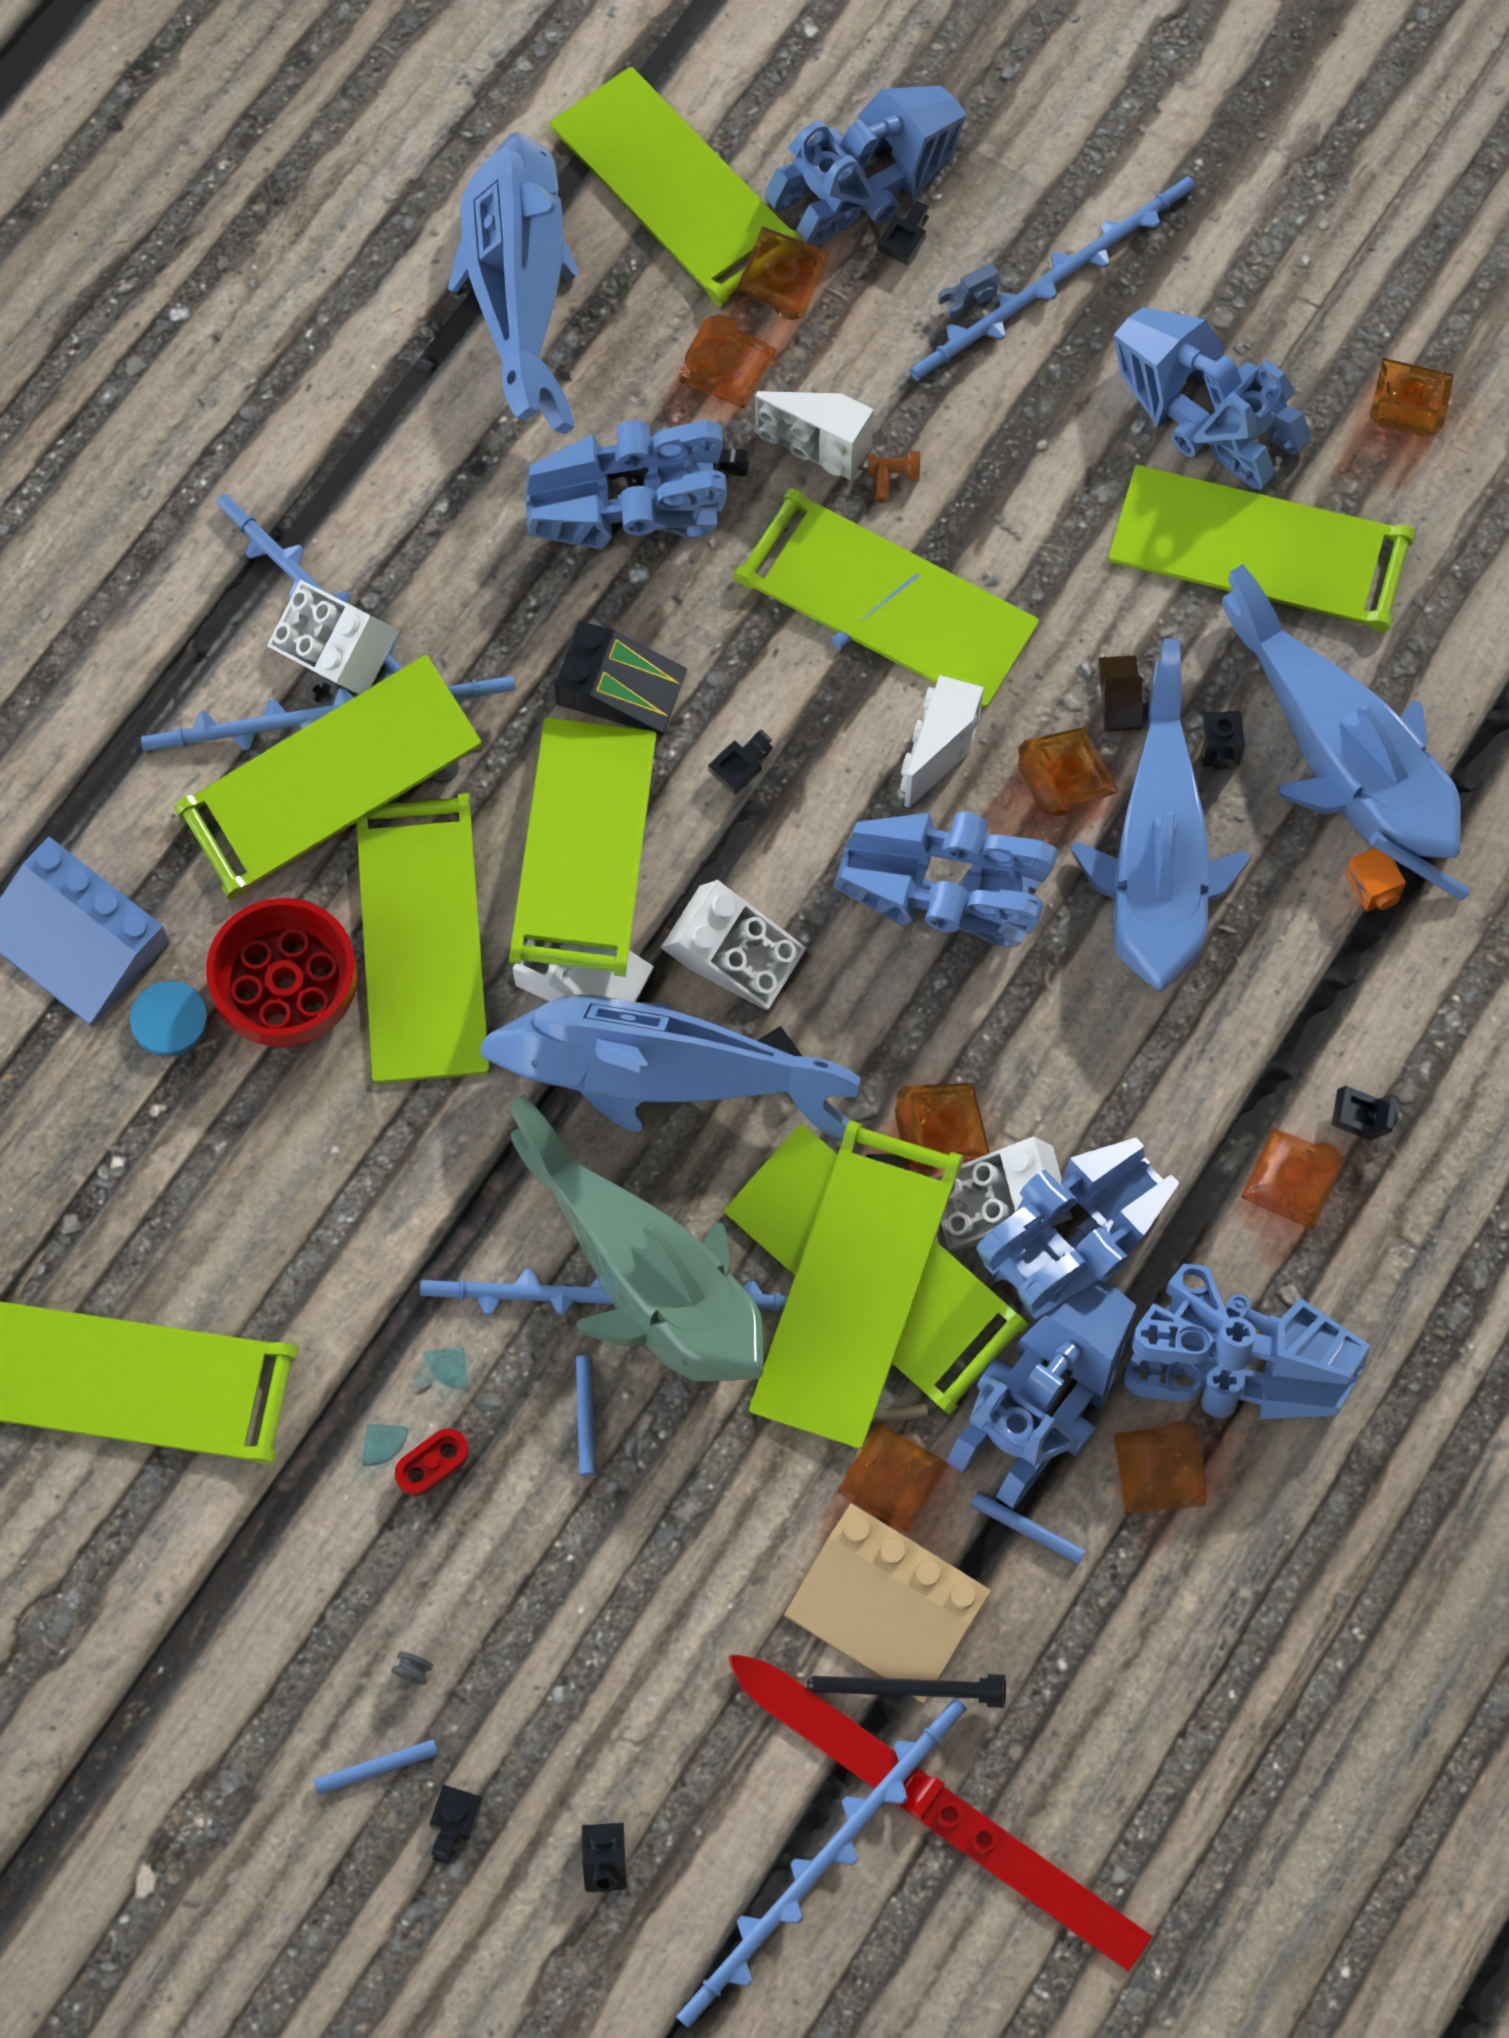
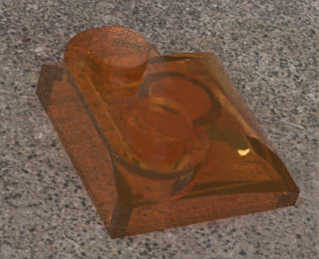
M762 226L737 289L772 305L776 313L784 319L796 320L801 317L804 318L830 252Z
M711 316L703 322L685 355L679 373V382L745 409L775 355L776 348L737 329L734 321L727 316Z
M1382 358L1369 412L1371 419L1381 428L1397 429L1413 433L1419 437H1429L1438 434L1441 428H1443L1454 374Z
M1085 727L1024 740L1018 748L1019 771L1038 807L1050 816H1062L1071 807L1113 795L1118 791Z
M973 1083L904 1086L897 1092L895 1118L902 1141L947 1155L954 1152L963 1155V1161L974 1160L990 1154ZM907 1159L917 1169L928 1170L933 1168V1166Z
M1273 1128L1241 1198L1314 1230L1346 1158L1341 1156L1340 1152L1328 1143L1314 1144Z
M1175 1421L1165 1427L1114 1434L1124 1514L1203 1507L1206 1505V1477L1200 1438L1195 1424Z
M878 1423L856 1460L849 1466L846 1477L838 1489V1493L909 1533L947 1468L948 1463Z

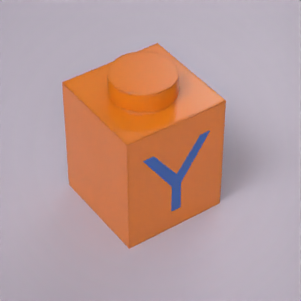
M1376 848L1350 858L1345 872L1366 912L1377 907L1379 910H1384L1395 905L1400 900L1406 884L1394 860Z

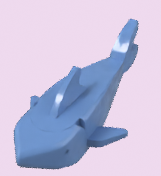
M516 131L509 134L495 152L478 168L463 192L460 205L462 238L457 248L448 290L457 293L468 277H470L478 303L503 362L501 374L503 391L515 417L526 421L540 409L554 431L567 434L575 428L570 406L551 370L539 357L552 314L560 274L566 280L571 281L578 275V269L564 239L561 199L558 197L559 188L553 156L545 147L527 134Z
M1242 564L1232 570L1228 580L1233 591L1222 599L1225 613L1238 636L1258 656L1296 741L1317 777L1283 784L1279 787V795L1286 800L1319 813L1334 814L1341 812L1353 828L1368 841L1378 831L1419 857L1456 858L1460 853L1461 839L1460 797L1450 776L1431 753H1425L1427 737L1422 703L1414 700L1410 703L1403 716L1400 717L1389 705L1362 683L1283 631L1271 603L1247 568Z
M1179 639L1163 640L1159 662L1155 664L1149 693V730L1126 812L1118 858L1080 842H1075L1071 846L1072 855L1093 888L1099 893L1113 898V940L1117 955L1130 969L1158 992L1164 991L1199 960L1207 935L1208 902L1218 900L1228 892L1250 859V855L1246 851H1241L1209 862L1203 810L1180 722L1181 660Z
M584 994L569 995L549 1001L541 1007L535 1008L491 1032L481 1045V1055L487 1061L533 1081L578 1090L599 1112L614 1123L635 1133L643 1128L644 1120L638 1112L637 1106L644 1101H708L789 1092L797 1108L813 1125L827 1135L843 1141L844 1132L850 1120L827 1101V1098L832 1096L857 1097L861 1079L849 1069L832 1061L815 1057L790 1055L716 1024L671 1010L672 1006L668 1003H637Z

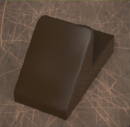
M1136 655L1099 657L1098 672L1104 732L1142 730V677L1138 676Z

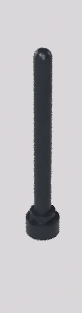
M988 1674L987 1678H980L979 1682L811 1676L807 1680V1688L815 1693L979 1699V1703H987L988 1708H1005L1006 1703L1005 1674Z

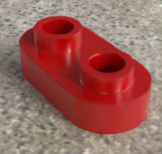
M455 1429L439 1430L402 1457L395 1467V1479L400 1490L409 1496L425 1495L459 1470L466 1463L469 1456V1447L464 1435ZM453 1447L456 1449V1453L451 1458H445L441 1455L443 1449ZM414 1471H420L424 1474L423 1479L417 1483L409 1480L410 1474Z

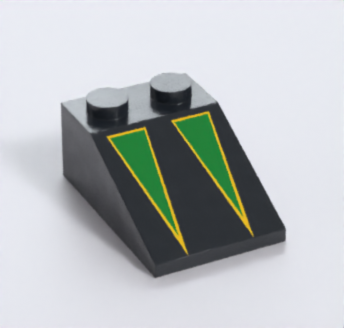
M579 620L554 684L556 704L634 728L655 731L656 734L664 736L685 679L687 668L614 630Z

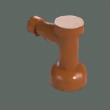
M911 451L907 453L905 458H876V454L868 455V476H875L876 502H889L890 473H905L908 480L920 481V451Z

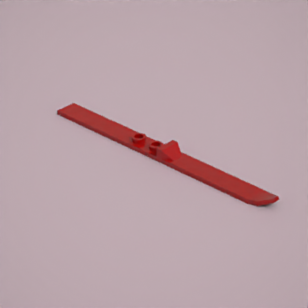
M729 1655V1664L738 1683L755 1704L873 1789L880 1784L899 1762L894 1750L781 1669L762 1660L742 1655ZM918 1767L913 1770L903 1782L908 1797L907 1801L904 1804L894 1803L1124 1970L1130 1971L1153 1937L945 1788V1783L936 1777H930Z

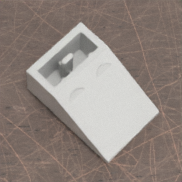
M757 391L755 395V433L769 444L777 443L789 449L799 459H809L821 465L828 473L834 476L841 475L849 480L852 479L872 447L874 409L841 393Z
M300 580L267 647L357 694H361L371 688L399 630Z
M939 675L936 687L928 688L923 704V709H925L923 719L918 720L912 737V742H914L912 752L906 754L901 770L903 778L900 791L905 792V807L910 808L969 754L980 722L984 687Z
M719 880L699 886L661 946L664 951L689 970L764 1010H769L806 949L804 945Z
M528 939L526 943L528 946L617 956V950L531 939ZM629 950L626 977L614 976L612 971L521 960V964L515 963L513 974L515 986L548 1001L569 995L584 994L636 1002L654 966Z
M1033 1136L962 1164L941 1221L948 1250L954 1251L977 1246L993 1228L1015 1213L1023 1199L1020 1191L1032 1177L1042 1170L1046 1169L1061 1185L1062 1178L1053 1146ZM944 1171L931 1176V1178L941 1181ZM1070 1209L1051 1222L1050 1226L1052 1227L1073 1219Z

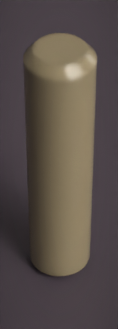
M926 1404L877 1409L872 1424L927 1418L928 1408Z

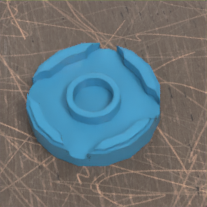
M175 981L155 983L143 990L134 1001L129 1016L132 1033L140 1046L149 1053L161 1057L163 1055H173L175 1057L191 1051L204 1038L208 1027L207 1007L199 993L187 984Z

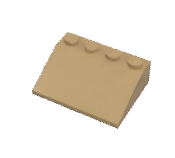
M850 1503L828 1537L784 1616L881 1678L940 1680L989 1602L991 1590ZM911 1696L922 1704L928 1699V1697Z

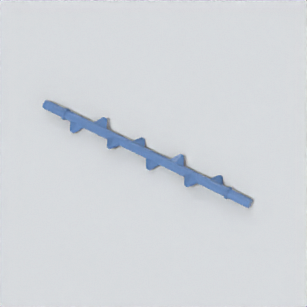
M1188 176L1164 193L1155 195L1154 200L1121 223L1104 221L1102 223L1104 234L1072 257L1056 251L1051 254L1053 270L1019 294L1000 293L998 295L1000 307L968 329L954 324L948 325L946 329L949 342L944 346H938L934 353L909 370L914 380L919 381L943 363H949L953 356L984 335L998 340L1005 338L1003 326L1005 320L1037 298L1055 299L1057 295L1054 286L1087 263L1104 268L1109 265L1108 248L1140 226L1158 227L1160 225L1158 214L1169 210L1170 205L1195 189L1194 181Z
M223 494L219 497L216 504L239 526V530L242 533H246L250 537L246 555L253 559L267 554L294 581L289 594L290 598L300 580L326 592L300 567L304 552L300 545L282 549L256 523V519L253 516H249L228 494ZM346 591L332 594V596L346 603L350 600V595ZM396 640L381 666L386 672L384 679L402 669L391 657Z
M514 676L476 681L474 679L471 683L447 686L460 707L463 699L473 697L479 699L480 696L516 691ZM340 688L333 705L287 713L275 699L269 700L263 717L217 724L207 711H200L194 728L183 729L180 727L177 731L141 736L143 751L181 746L183 748L186 744L232 737L242 750H249L255 733L296 726L305 728L354 697L346 688Z
M525 1269L515 1284L465 1282V1279H461V1282L421 1280L420 1296L460 1298V1300H464V1298H477L485 1315H492L502 1299L551 1301L558 1315H565L574 1303L613 1304L598 1277L590 1287L540 1285L532 1269ZM748 1281L743 1287L756 1302L759 1310L775 1311V1314H779V1311L784 1310L789 1295H780L779 1292H776V1295L762 1294L755 1281Z
M954 1698L929 1728L925 1727L923 1729L924 1733L916 1742L897 1741L894 1748L899 1762L866 1799L846 1796L842 1800L848 1820L812 1861L794 1859L790 1865L795 1881L762 1919L741 1916L737 1920L743 1940L708 1980L704 1979L702 1982L704 1985L678 2013L676 2018L683 2025L689 2028L714 1998L721 1996V1990L728 1983L749 1986L753 1980L747 1961L781 1922L799 1924L803 1920L799 1901L833 1862L854 1865L858 1861L852 1840L885 1802L904 1804L907 1801L908 1797L903 1782L936 1744H941V1738L967 1710V1707L960 1700Z

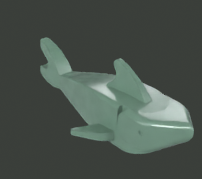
M524 1094L511 1102V1114L519 1127L511 1132V1140L518 1154L532 1174L553 1193L599 1281L617 1308L577 1321V1331L581 1334L625 1347L645 1343L669 1369L683 1374L693 1381L712 1382L761 1378L763 1375L762 1317L756 1302L730 1274V1257L725 1226L722 1223L714 1224L701 1243L689 1231L665 1213L622 1187L574 1162L555 1130Z

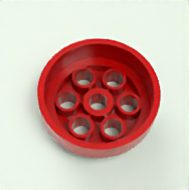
M274 898L259 901L234 914L214 937L206 961L208 988L221 1018L240 1036L252 1042L273 1047L303 1045L318 1039L331 1030L349 1009L354 999L358 982L357 963L352 943L343 926L325 909L308 901L293 898ZM293 944L304 946L297 953L286 952V949ZM255 956L267 957L262 964H249V961ZM328 967L332 969L327 976L317 977L314 975L315 971L319 968ZM284 979L295 981L289 988L281 989L277 987L278 983ZM246 991L258 992L251 1000L244 1001L239 999ZM319 1002L323 1004L322 1008L317 1012L305 1011V1008L311 1003ZM282 1014L286 1016L279 1024L268 1023L269 1018L273 1015Z

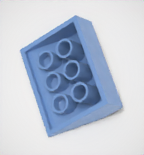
M50 837L22 864L0 898V955L91 1027L170 944L163 925Z

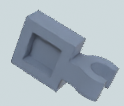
M991 262L961 277L960 284L941 290L938 294L939 305L947 301L955 303V305L948 308V318L954 319L959 317L964 310V305L967 308L977 302L984 303L991 299L998 290V270Z

